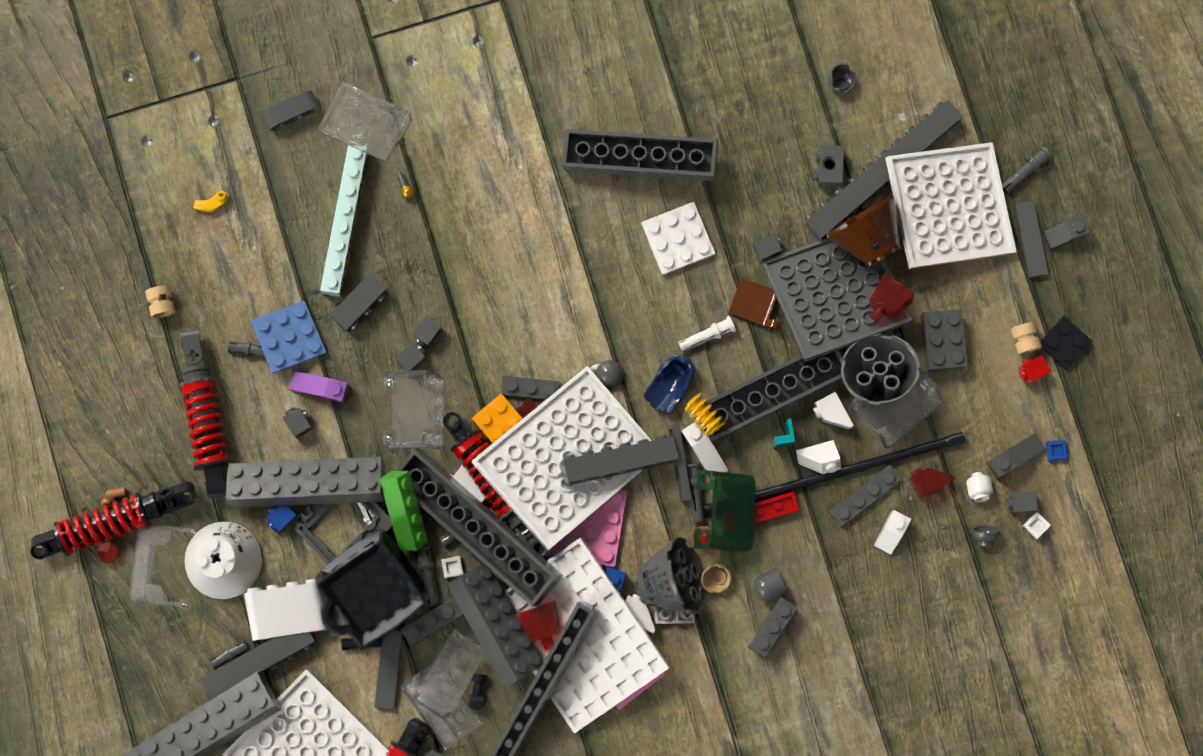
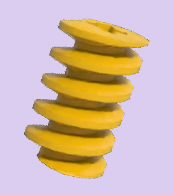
M700 392L687 403L684 411H692L689 417H697L694 423H702L699 429H707L704 435L709 436L719 430L726 422L719 423L722 417H714L717 411H709L712 405H704L707 399L700 400L699 398L702 395Z

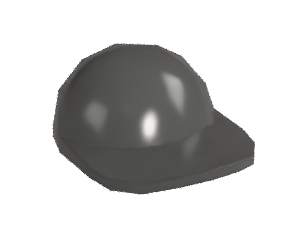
M607 360L590 367V370L608 390L616 388L623 381V368L615 361Z

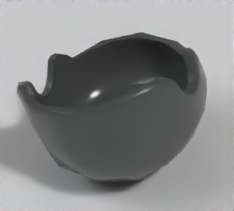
M839 63L832 68L828 75L829 86L838 94H848L857 83L856 74L850 70L848 64Z

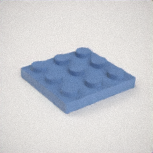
M305 301L269 313L250 322L272 374L326 354Z

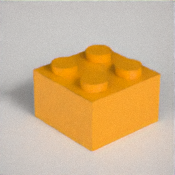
M502 393L472 417V420L492 444L523 419Z

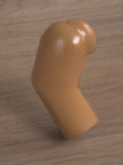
M126 488L107 490L100 501L101 507L108 505L111 508L112 503L117 498L126 497Z

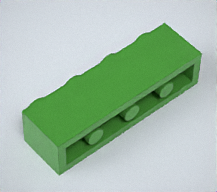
M390 471L379 478L398 547L401 550L417 551L429 542L409 471Z

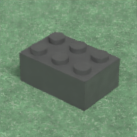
M962 309L923 312L920 319L926 372L965 369L967 367Z

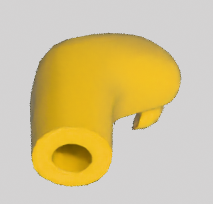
M219 191L209 200H195L194 209L214 212L228 201V193Z

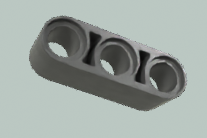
M310 90L270 107L262 114L270 131H275L317 112L320 107L313 92Z

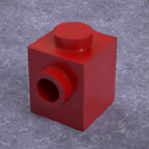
M1041 355L1035 359L1031 356L1022 361L1023 365L1019 367L1020 372L1018 373L1023 382L1026 381L1028 385L1046 376L1051 370Z

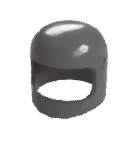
M775 568L760 575L754 581L755 592L762 601L770 602L787 593L784 581Z

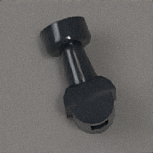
M471 674V681L475 682L473 692L467 701H469V706L473 710L481 709L483 702H485V698L482 695V682H486L487 675Z

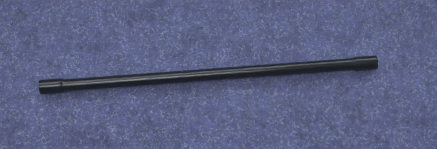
M963 432L955 433L938 440L846 465L833 473H818L734 498L703 505L706 516L713 515L730 508L941 448L965 443V437Z

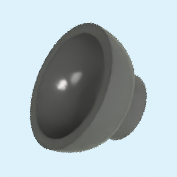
M984 525L972 528V535L978 540V545L992 546L993 541L1000 534V529L995 526Z

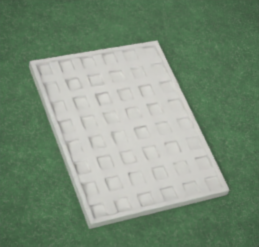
M582 537L548 560L563 576L540 605L531 606L511 587L504 591L543 662L578 601H585L600 610L551 696V700L574 733L670 668ZM540 668L533 671L535 676L537 675Z

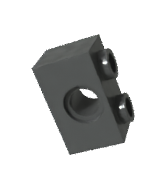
M821 145L820 149L816 150V162H819V169H815V180H818V186L841 187L843 183L844 146ZM830 162L834 168L828 170L825 168L824 163Z

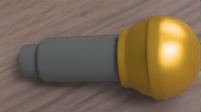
M398 172L397 179L402 188L401 195L405 199H410L414 196V190L408 185L402 172Z

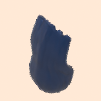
M674 355L659 367L653 381L643 394L647 402H650V405L655 410L666 411L667 414H671L681 402L695 375L693 362L684 355Z

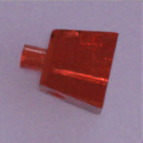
M884 273L870 298V306L873 308V311L869 314L870 317L876 322H879L883 316L893 320L914 301L915 293Z
M555 601L517 614L531 642L541 639L544 650L553 647L554 640L552 635L561 632Z

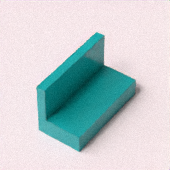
M787 419L784 423L786 435L774 437L772 440L773 449L794 444L795 437L791 419Z

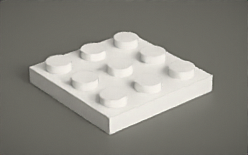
M694 202L641 222L662 276L715 255Z

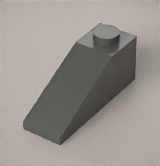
M1035 433L986 463L997 479L1046 449Z

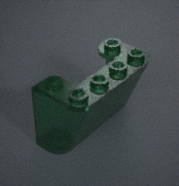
M697 470V490H713L711 529H695L694 549L717 552L749 551L753 545L754 478L746 474ZM709 476L710 482L705 486L703 484V477ZM703 533L707 535V542L705 544L700 542V537Z

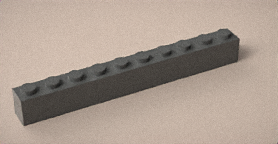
M949 100L944 103L940 101L933 108V113L930 115L925 114L919 120V125L916 127L911 126L905 132L906 136L904 138H897L891 144L892 148L890 150H883L877 156L878 160L873 164L869 162L862 169L864 171L859 176L855 174L848 181L850 183L845 188L841 186L834 193L836 196L833 199H826L820 205L821 209L819 211H812L806 217L805 226L818 241L824 239L826 233L841 224L890 182L886 157L924 152L962 119V114Z
M578 601L491 756H518L600 610L585 601Z

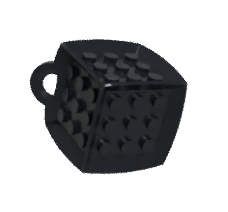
M379 529L348 548L323 568L315 578V584L324 601L321 608V620L324 627L335 636H345L348 634L360 647L374 642L408 619L427 602L429 595L408 558L384 529ZM334 608L344 620V625H337L332 620L331 612Z

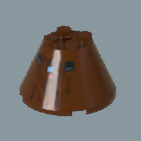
M893 194L839 224L826 233V236L866 263L867 266L879 262L887 257L886 255L900 249Z

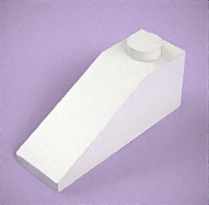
M692 423L681 431V435L713 481L729 470L709 437L704 435L705 431L699 429L700 423Z

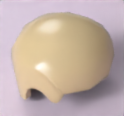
M711 564L703 571L701 583L703 588L711 594L722 593L730 586L732 576L730 570L723 564Z

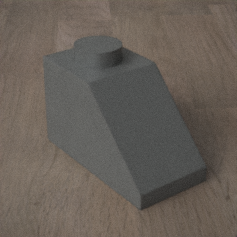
M1084 215L1058 224L1043 233L1049 248L1053 249L1086 237L1090 230Z

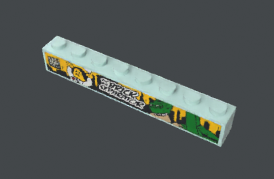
M348 143L320 289L324 295L342 297L370 153L366 145Z

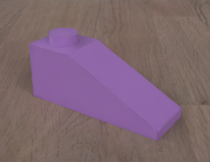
M294 371L289 390L345 404L350 385L347 382Z

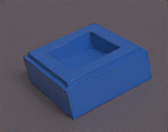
M1066 440L1045 442L1047 461L1068 459Z

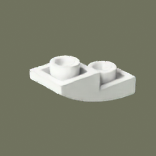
M652 605L653 624L695 623L694 614Z

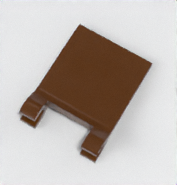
M741 278L728 314L777 331L779 327L778 321L769 319L776 302L772 288Z

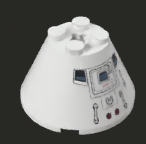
M216 522L205 526L193 536L185 553V570L190 582L204 595L216 599H229L245 593L247 589L254 585L262 568V555L257 539L245 527L232 522Z

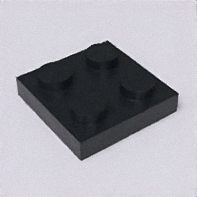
M1063 316L1043 337L1041 345L1047 354L1067 370L1091 344L1092 340Z

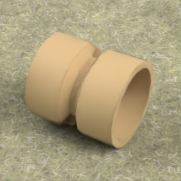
M157 286L145 291L147 302L151 303L149 306L151 318H162L175 313L174 303L170 301L172 297L170 286Z
M1035 322L1021 324L1010 329L1013 338L1018 340L1015 344L1018 355L1042 348L1040 338L1035 336L1037 333Z

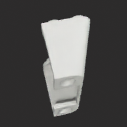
M315 579L305 580L306 584L298 585V582L286 583V587L281 588L277 584L266 586L267 590H262L259 587L247 589V593H244L252 640L258 641L285 635L327 630L321 620V608L324 601L319 594Z

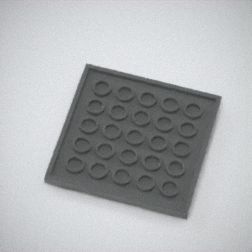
M827 237L761 261V265L804 362L851 346L854 342L874 334H884L913 322L885 259L867 266L866 263Z

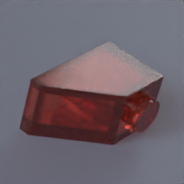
M920 467L911 472L912 477L908 480L920 499L956 478L954 475L929 468L922 470Z

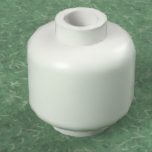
M982 472L973 473L972 477L966 481L969 497L974 499L975 502L989 500L993 494L991 478L988 475H983Z

